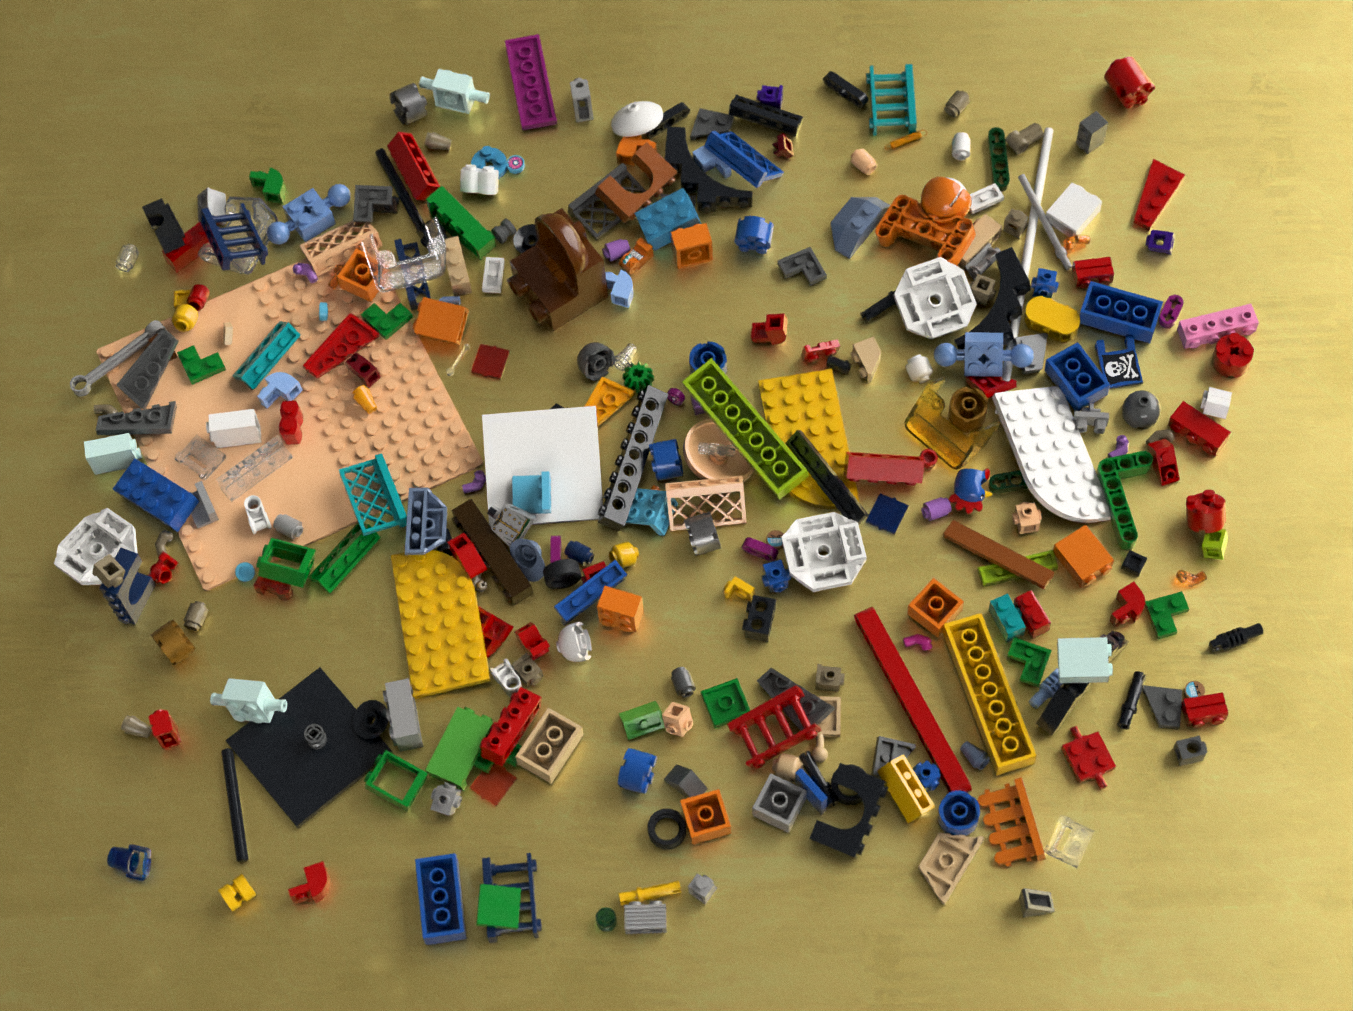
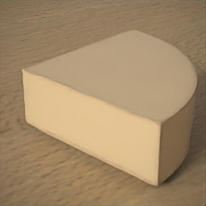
M224 322V344L231 345L233 326L230 322Z

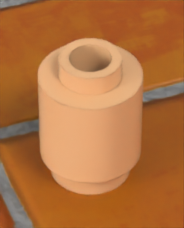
M857 149L852 153L851 163L863 174L870 175L877 168L876 160L864 149Z

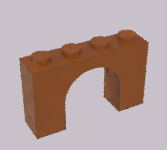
M648 142L638 149L631 159L646 174L649 180V189L639 194L628 192L609 176L597 187L594 193L625 224L629 220H635L636 212L649 206L654 197L656 199L660 197L664 192L663 189L666 186L670 187L676 181L675 176L678 172Z

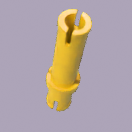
M678 880L647 888L637 887L636 890L618 893L620 905L623 906L633 901L643 903V901L680 894L681 888Z

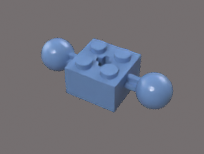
M335 184L329 189L328 196L323 200L313 188L283 206L288 221L285 223L277 221L270 224L267 229L268 239L277 245L284 244L288 241L290 232L295 229L305 242L309 241L336 224L333 213L329 208L331 206L343 207L347 205L351 198L350 190L343 184Z
M965 332V349H956L950 343H942L936 347L934 359L937 364L943 367L953 365L956 360L965 361L964 376L1002 377L1003 361H1011L1014 366L1025 368L1033 362L1034 352L1026 344H1018L1012 350H1003V333Z

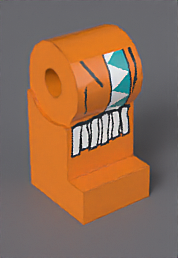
M640 237L636 241V245L621 258L619 266L630 275L634 274L653 257V247Z

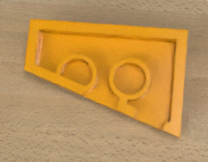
M601 377L584 407L596 406L598 428L635 395V391Z

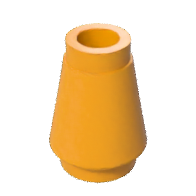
M365 385L359 386L352 392L353 399L368 414L377 410L371 392Z

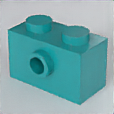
M1005 594L991 600L988 610L1005 642L1012 641L1014 637L1024 636L1026 626L1022 620V613L1018 607L1014 606L1009 595Z

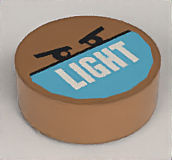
M779 530L769 532L766 537V544L773 546L777 550L782 549V536L784 533Z
M1190 681L1184 689L1186 698L1203 696L1205 694L1203 684L1198 681Z

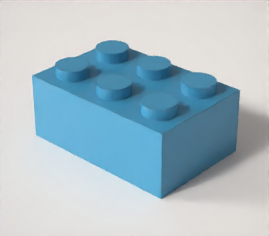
M683 188L635 213L645 238L654 251L671 243L672 231L679 228L692 227L695 224H702L690 197Z

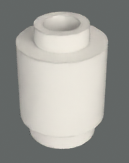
M964 132L956 133L952 139V156L957 160H965L970 156V138Z

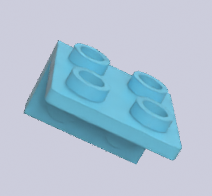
M541 472L542 475L513 476V505L532 514L551 513L550 472Z
M637 488L626 523L650 525L658 535L665 536L669 527L666 491ZM671 498V504L677 508L678 502Z

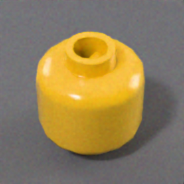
M181 304L175 309L171 321L177 330L182 332L190 331L198 320V312L191 305Z
M630 542L613 545L609 552L610 563L616 560L622 568L635 565L637 557H639L637 547H633Z

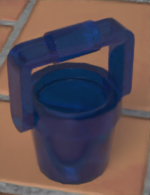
M130 844L129 848H111L107 858L108 866L123 871L128 878L143 881L149 877L152 861L149 848ZM140 852L145 853L142 868L143 875L135 873L140 863Z

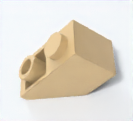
M874 336L853 344V352H851L854 363L857 362L859 365L861 377H865L867 383L872 382L881 361V350Z

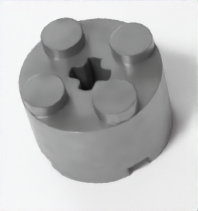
M415 83L390 93V102L395 104L396 107L394 109L395 115L402 124H410L427 115L425 109L427 105L426 98L423 95L420 96Z
M710 511L684 520L695 556L721 549Z

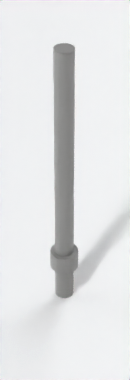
M1025 174L1020 175L1018 179L1055 248L1057 258L1061 260L1065 270L1071 269L1072 265L1067 257L1068 253L1065 247L1061 246Z

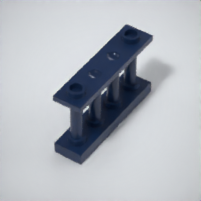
M240 203L239 213L214 216L209 208L201 209L200 223L222 271L230 270V262L240 258L257 256L261 265L265 264V259L268 256L267 246L263 245L251 220L250 211L246 209L244 203ZM240 220L242 223L239 226L220 228L216 225V223ZM246 232L248 235L245 238L225 240L221 236ZM252 244L254 248L231 252L227 249V247Z
M527 853V862L496 865L492 864L490 857L482 858L484 884L521 888V891L530 890V902L520 903L519 911L531 910L532 922L518 923L517 930L487 927L489 943H497V936H500L501 933L533 930L534 938H539L538 931H542L541 918L537 919L534 872L537 871L536 859H532L531 853ZM528 870L529 882L497 885V883L493 882V876H497L499 873Z

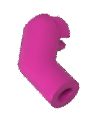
M915 634L903 638L905 648L916 644L922 645L924 651L932 648L930 637Z

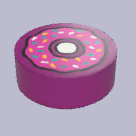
M670 388L668 390L667 399L672 404L680 406L685 400V395L677 388Z

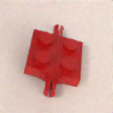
M1077 725L1071 727L1069 730L1074 740L1063 744L1061 749L1078 782L1095 779L1100 790L1106 788L1108 785L1103 775L1114 770L1116 765L1099 732L1082 736Z

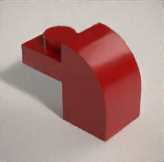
M785 313L766 314V322L752 323V343L771 342L772 345L783 343L786 340L788 324Z
M1133 581L1117 593L1116 600L1122 607L1111 614L1109 621L1114 627L1119 623L1121 625L1125 624L1130 620V617L1135 623L1142 615L1145 606V596Z
M530 622L514 631L521 646L533 661L549 652L548 648L550 645L546 639L542 638L535 624Z
M323 861L304 867L308 883L288 889L293 902H305L309 897H312L314 902L318 903L328 894L330 878Z

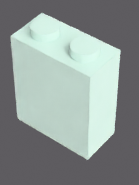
M129 433L84 442L85 457L95 475L127 469L134 458L137 460L142 458L141 450L137 448L136 440L132 439Z
M1107 637L1058 638L1059 683L1108 682L1109 676H1113L1112 663L1108 662V656H1112L1111 644H1107Z

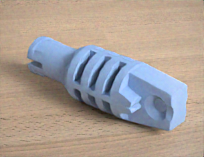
M1058 668L1040 684L1039 691L1028 701L1033 708L1038 709L1048 698H1052L1059 686L1063 684L1059 683Z

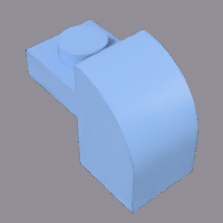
M704 145L693 151V160L704 173L716 167L725 179L731 176V168L707 150Z
M620 270L618 276L612 272H605L607 288L612 290L611 302L629 308L634 296L633 282L630 275L623 270Z
M276 372L265 378L268 385L260 391L257 397L261 404L268 409L279 396L287 401H293L303 389L299 381L284 372Z

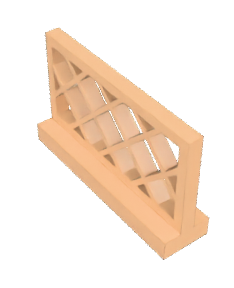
M351 221L299 246L316 275L319 276L345 264L356 249L369 253L383 245L377 230L372 227L371 223ZM364 223L363 227H357L358 225ZM348 231L346 235L341 234L342 232ZM353 232H359L358 235H352ZM337 239L342 240L341 243H335ZM314 246L313 250H307L308 248ZM320 247H326L324 251L319 250Z
M742 476L665 484L670 531L686 529L685 522L673 525L675 516L679 514L686 520L693 517L696 512L703 514L704 512L700 508L705 502L713 507L710 511L711 515L716 510L724 515L720 520L713 519L714 526L747 523ZM740 491V498L736 502L728 498L731 492ZM712 494H718L722 497L717 504L709 500ZM693 496H699L703 499L697 507L689 501ZM671 498H680L684 502L677 509L671 504ZM724 500L732 504V507L727 512L719 507ZM686 504L694 509L689 516L681 512ZM737 508L742 512V518H733L729 514Z

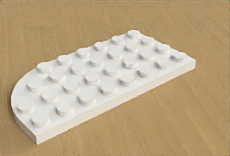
M1058 386L994 393L992 399L1024 481L1033 496L1052 513L1067 520L1081 523L1111 520V514L1100 481L1080 432L1076 430L1075 421H1073L1074 417L1061 389Z

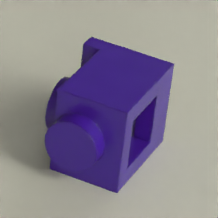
M762 85V89L757 91V101L781 109L783 85L779 87Z
M1151 229V235H1147L1146 246H1148L1149 251L1172 255L1175 240L1174 232ZM1163 241L1164 243L1163 245H1157V242Z

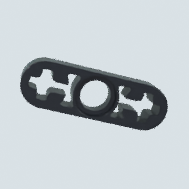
M829 71L823 77L826 86L858 108H862L869 101L863 91L833 71Z
M681 102L663 113L661 122L645 134L649 138L659 135L667 130V127H671L686 118L690 113L689 107L684 102Z

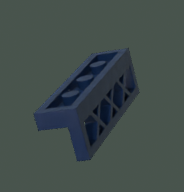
M397 239L394 240L412 311L418 309L419 303H417L416 299L420 293L430 299L431 296L417 242L403 245L402 240ZM415 249L416 252L411 258L405 255L404 251ZM412 263L419 266L416 273L409 270ZM416 278L423 281L420 288L412 285Z

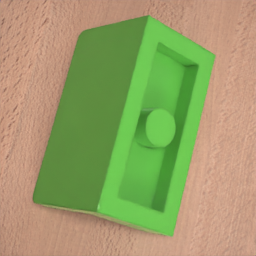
M656 701L619 713L628 740L665 727L661 709Z

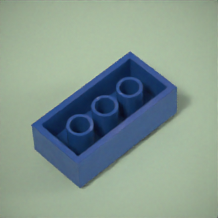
M1090 281L1079 315L1080 324L1125 337L1132 335L1136 340L1151 343L1163 301Z
M135 458L113 488L121 497L176 532L180 530L200 502L193 494Z
M456 853L415 859L422 935L425 944L431 945L467 939L459 860Z

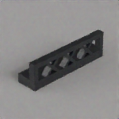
M735 95L729 108V115L795 137L803 119V116L739 95Z

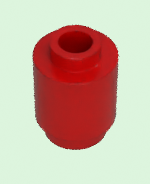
M195 284L187 298V305H191L197 311H200L204 308L210 295L209 289L205 285Z

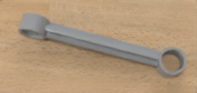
M159 320L152 321L147 325L143 334L87 375L73 377L70 381V387L74 394L80 397L87 395L91 391V385L148 344L149 338H152L163 328H166ZM79 382H86V386L83 389H75Z

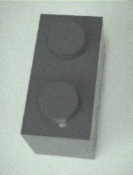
M1097 111L1079 124L1076 143L1087 154L1105 142L1108 122Z

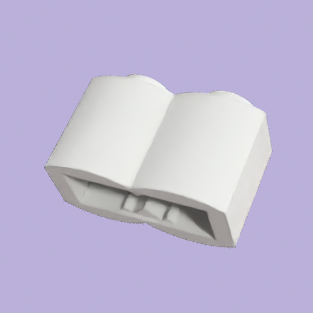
M466 165V167L461 169L460 191L495 195L498 192L499 170H494V167L485 166L483 169L476 168V165Z
M1209 387L1208 391L1204 390L1200 407L1204 409L1203 414L1226 419L1232 392Z

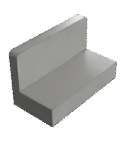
M207 187L197 195L198 222H200L201 209L209 208L214 216L226 215V195L224 193Z
M202 481L195 483L197 491L191 493L200 501L191 513L197 528L219 520Z

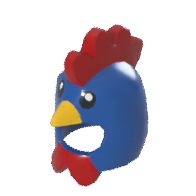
M986 468L984 471L977 469H961L958 471L954 483V494L948 499L951 504H956L955 509L957 511H961L963 508L966 514H971L974 509L978 512L982 511L983 499L992 496L991 492L984 490L981 486L989 479L990 470Z

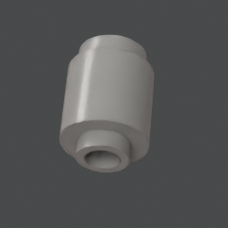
M279 514L273 524V527L278 532L292 539L299 537L303 532L302 522L286 514Z

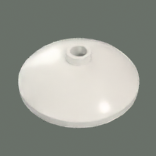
M650 101L630 103L614 115L611 121L612 130L615 134L623 137H633L647 133L661 122L663 118L662 108Z

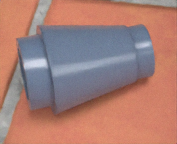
M968 741L960 748V751L974 768L981 770L990 761L987 752Z

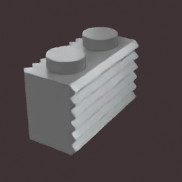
M633 901L629 902V905H624L626 934L667 933L666 904H662L661 901H651L649 904L641 905V902Z

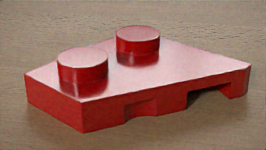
M837 339L817 344L818 346L812 348L810 345H805L801 357L803 362L808 361L811 363L819 360L821 356H834L839 351V341Z
M965 376L966 383L973 389L981 390L987 398H991L994 393L1005 392L1017 387L1016 380L1004 381L1001 376Z

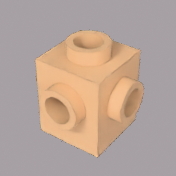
M1035 502L1020 503L1016 505L1015 513H1012L1014 525L1017 524L1019 534L1039 531L1042 518L1040 509L1036 508Z
M672 702L662 714L666 732L672 735L683 737L693 725L688 706Z

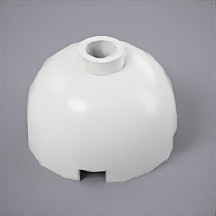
M575 622L564 627L560 631L558 641L556 642L558 652L562 653L569 661L582 662L591 658V655L588 656V650L592 651L591 639L587 629H582L581 625H584L582 622Z

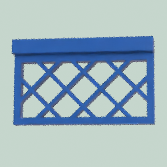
M711 131L704 145L707 150L756 188L760 187L762 182L782 177L784 174L781 169L732 131L723 134Z

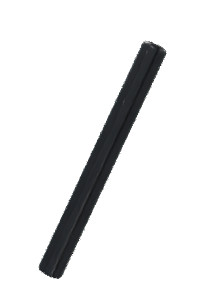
M383 148L376 150V156L414 226L418 230L425 223Z
M225 748L221 751L236 860L237 862H245L248 860V851L234 753L232 749Z

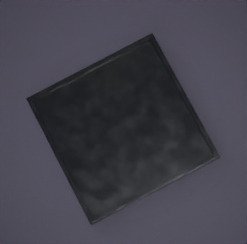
M321 667L279 698L281 700L286 699L287 701L285 712L274 711L270 723L262 722L258 724L250 721L225 740L297 828L375 768L374 762L379 754L383 755L385 750L393 753L380 736L374 739H364L356 734L353 728V716L356 708ZM311 724L320 725L326 734L327 742L320 749L311 748L304 737L306 727Z

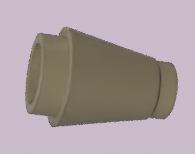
M433 131L432 133H427L425 146L429 147V149L450 150L451 139Z
M127 715L121 726V730L125 731L126 734L149 738L152 732V728L134 715Z

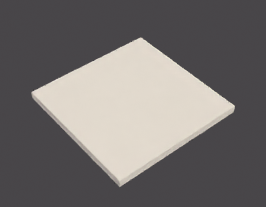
M596 406L482 415L488 510L492 505L499 509H502L507 504L513 505V476L542 475L541 472L549 471L551 475V513L534 514L537 517L532 525L599 520L598 511L603 504ZM488 515L489 525L492 526L495 519Z

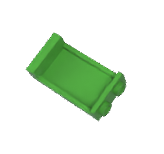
M457 707L425 769L428 775L444 783L454 784L456 788L464 791L467 786L466 779L481 751V741L484 737H488L493 719L483 714L478 716L474 710L468 707H464V709Z

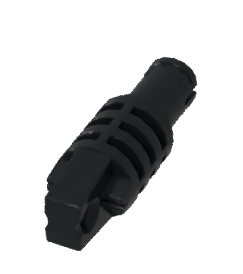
M1260 623L1246 628L1238 627L1217 635L1216 639L1209 642V648L1213 653L1220 650L1227 651L1236 646L1244 645L1249 639L1263 635V628Z

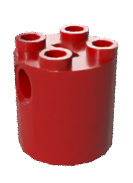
M1132 56L1113 61L1104 75L1105 81L1126 109L1136 104H1145L1148 101L1147 97L1156 88Z

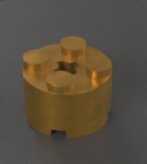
M963 387L956 390L951 397L948 415L951 423L963 432H969L981 427L986 420L988 409L987 397L977 388Z
M173 619L151 634L153 640L168 657L173 666L196 649Z

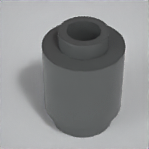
M686 667L674 669L671 672V680L677 695L684 698L691 696L696 687L690 671Z

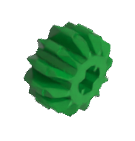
M640 361L637 365L631 362L630 367H626L625 373L622 375L624 386L631 390L635 389L637 394L648 385L652 386V382H654L653 369L648 368L647 363L641 365Z

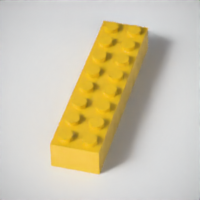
M982 613L944 624L943 636L996 776L1035 764L1037 755Z

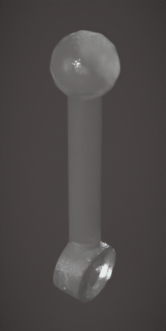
M469 344L463 345V350L451 368L446 370L448 376L454 374L455 367L465 352L470 349Z

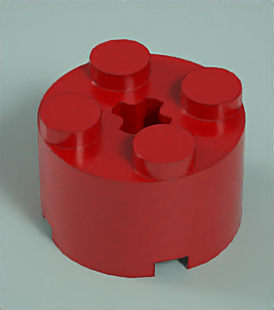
M1236 332L1222 337L1217 342L1213 353L1214 369L1224 377L1234 376L1236 378L1244 375L1248 371L1253 358L1254 348L1248 339Z
M1211 489L1188 496L1186 498L1188 528L1198 533L1199 530H1205V533H1214L1223 529L1226 522L1225 499L1215 494V491Z

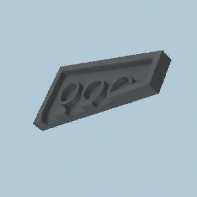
M164 328L116 385L144 410L179 342Z
M176 401L169 402V405L160 406V404L152 405V408L141 410V408L133 409L130 413L125 414L122 411L98 416L96 433L97 435H120L125 433L172 434L177 408Z
M770 668L757 680L771 698L795 685L801 688L805 696L800 699V704L811 725L814 723L819 725L835 710L832 705L821 700L773 668ZM788 705L784 707L783 711L802 731L804 728L793 706Z

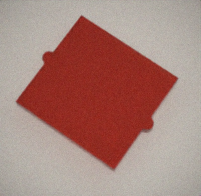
M480 344L471 373L484 376L485 378L491 377L501 380L510 350L497 348L496 345Z
M494 764L488 774L484 771L479 774L470 786V789L480 795L482 800L486 799L497 807L517 780V777L506 771L505 767Z

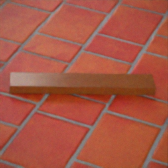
M955 520L950 523L943 533L944 538L1044 590L1054 577L1055 572Z

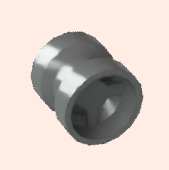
M505 218L499 226L491 229V232L494 234L495 239L503 244L509 236H513L516 233V228Z
M311 724L306 727L304 737L308 745L313 749H320L325 746L327 737L323 728L318 724Z

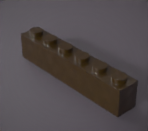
M469 499L452 510L453 518H451L457 528L460 527L463 531L462 533H465L473 543L487 567L486 571L490 570L493 574L491 576L496 586L500 585L503 591L501 592L507 601L510 600L515 605L532 595V585L496 533L491 529V526L473 500Z

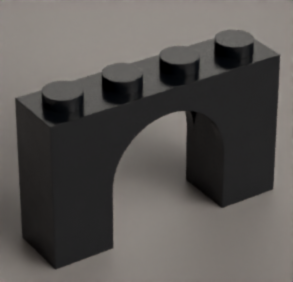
M840 763L832 782L853 790L860 795L864 803L863 817L857 825L848 829H839L817 820L809 839L857 858L858 855H862L866 844L863 841L865 836L869 837L873 829L871 821L873 816L877 818L881 808L878 805L881 798H885L889 787L886 786L887 782Z

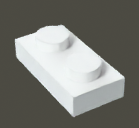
M996 183L969 194L972 199L969 211L973 215L1004 201V196Z
M486 257L482 292L501 293L505 264L504 258Z

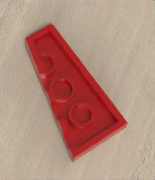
M1153 159L1133 223L1150 231L1183 182L1185 174Z
M350 312L304 363L303 368L318 379L377 339L380 335Z

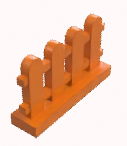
M1022 777L1014 779V786L1010 787L1009 783L1004 784V789L993 792L986 789L984 790L985 794L980 795L978 798L979 805L982 808L989 807L991 812L983 818L985 825L988 827L995 826L996 832L990 834L989 841L994 846H1001L1002 851L997 852L994 856L995 862L999 865L1006 864V867H1011V862L1025 858L1027 862L1032 861L1031 857L1036 855L1038 861L1046 859ZM1020 798L1021 804L1015 805L1014 800ZM1010 802L1011 807L995 811L994 805ZM1025 817L1027 823L1021 825L1020 818ZM1015 820V827L1001 830L1000 824ZM1031 836L1032 843L1027 844L1026 837ZM1021 840V846L1010 849L1006 848L1005 843Z

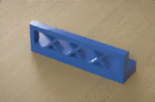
M616 560L554 606V609L561 616V622L564 626L599 600L604 586L614 588L625 580L627 573Z

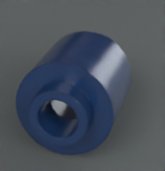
M570 541L564 552L569 559L577 561L582 566L591 564L595 556L592 548L578 541Z

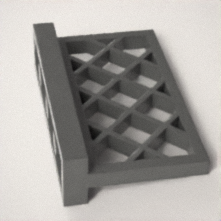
M623 163L568 205L570 216L580 221L595 240H598L622 221L617 215L614 221L605 220L606 213H614L611 209H606V204H604V209L593 208L594 202L597 200L602 201L594 193L605 179L611 176L621 185V181L627 177L632 184L631 187H623L626 191H631V193H643L646 191L627 171V167ZM583 211H591V219H583L579 214ZM593 212H603V220H594ZM592 223L603 224V229L596 233L592 229Z

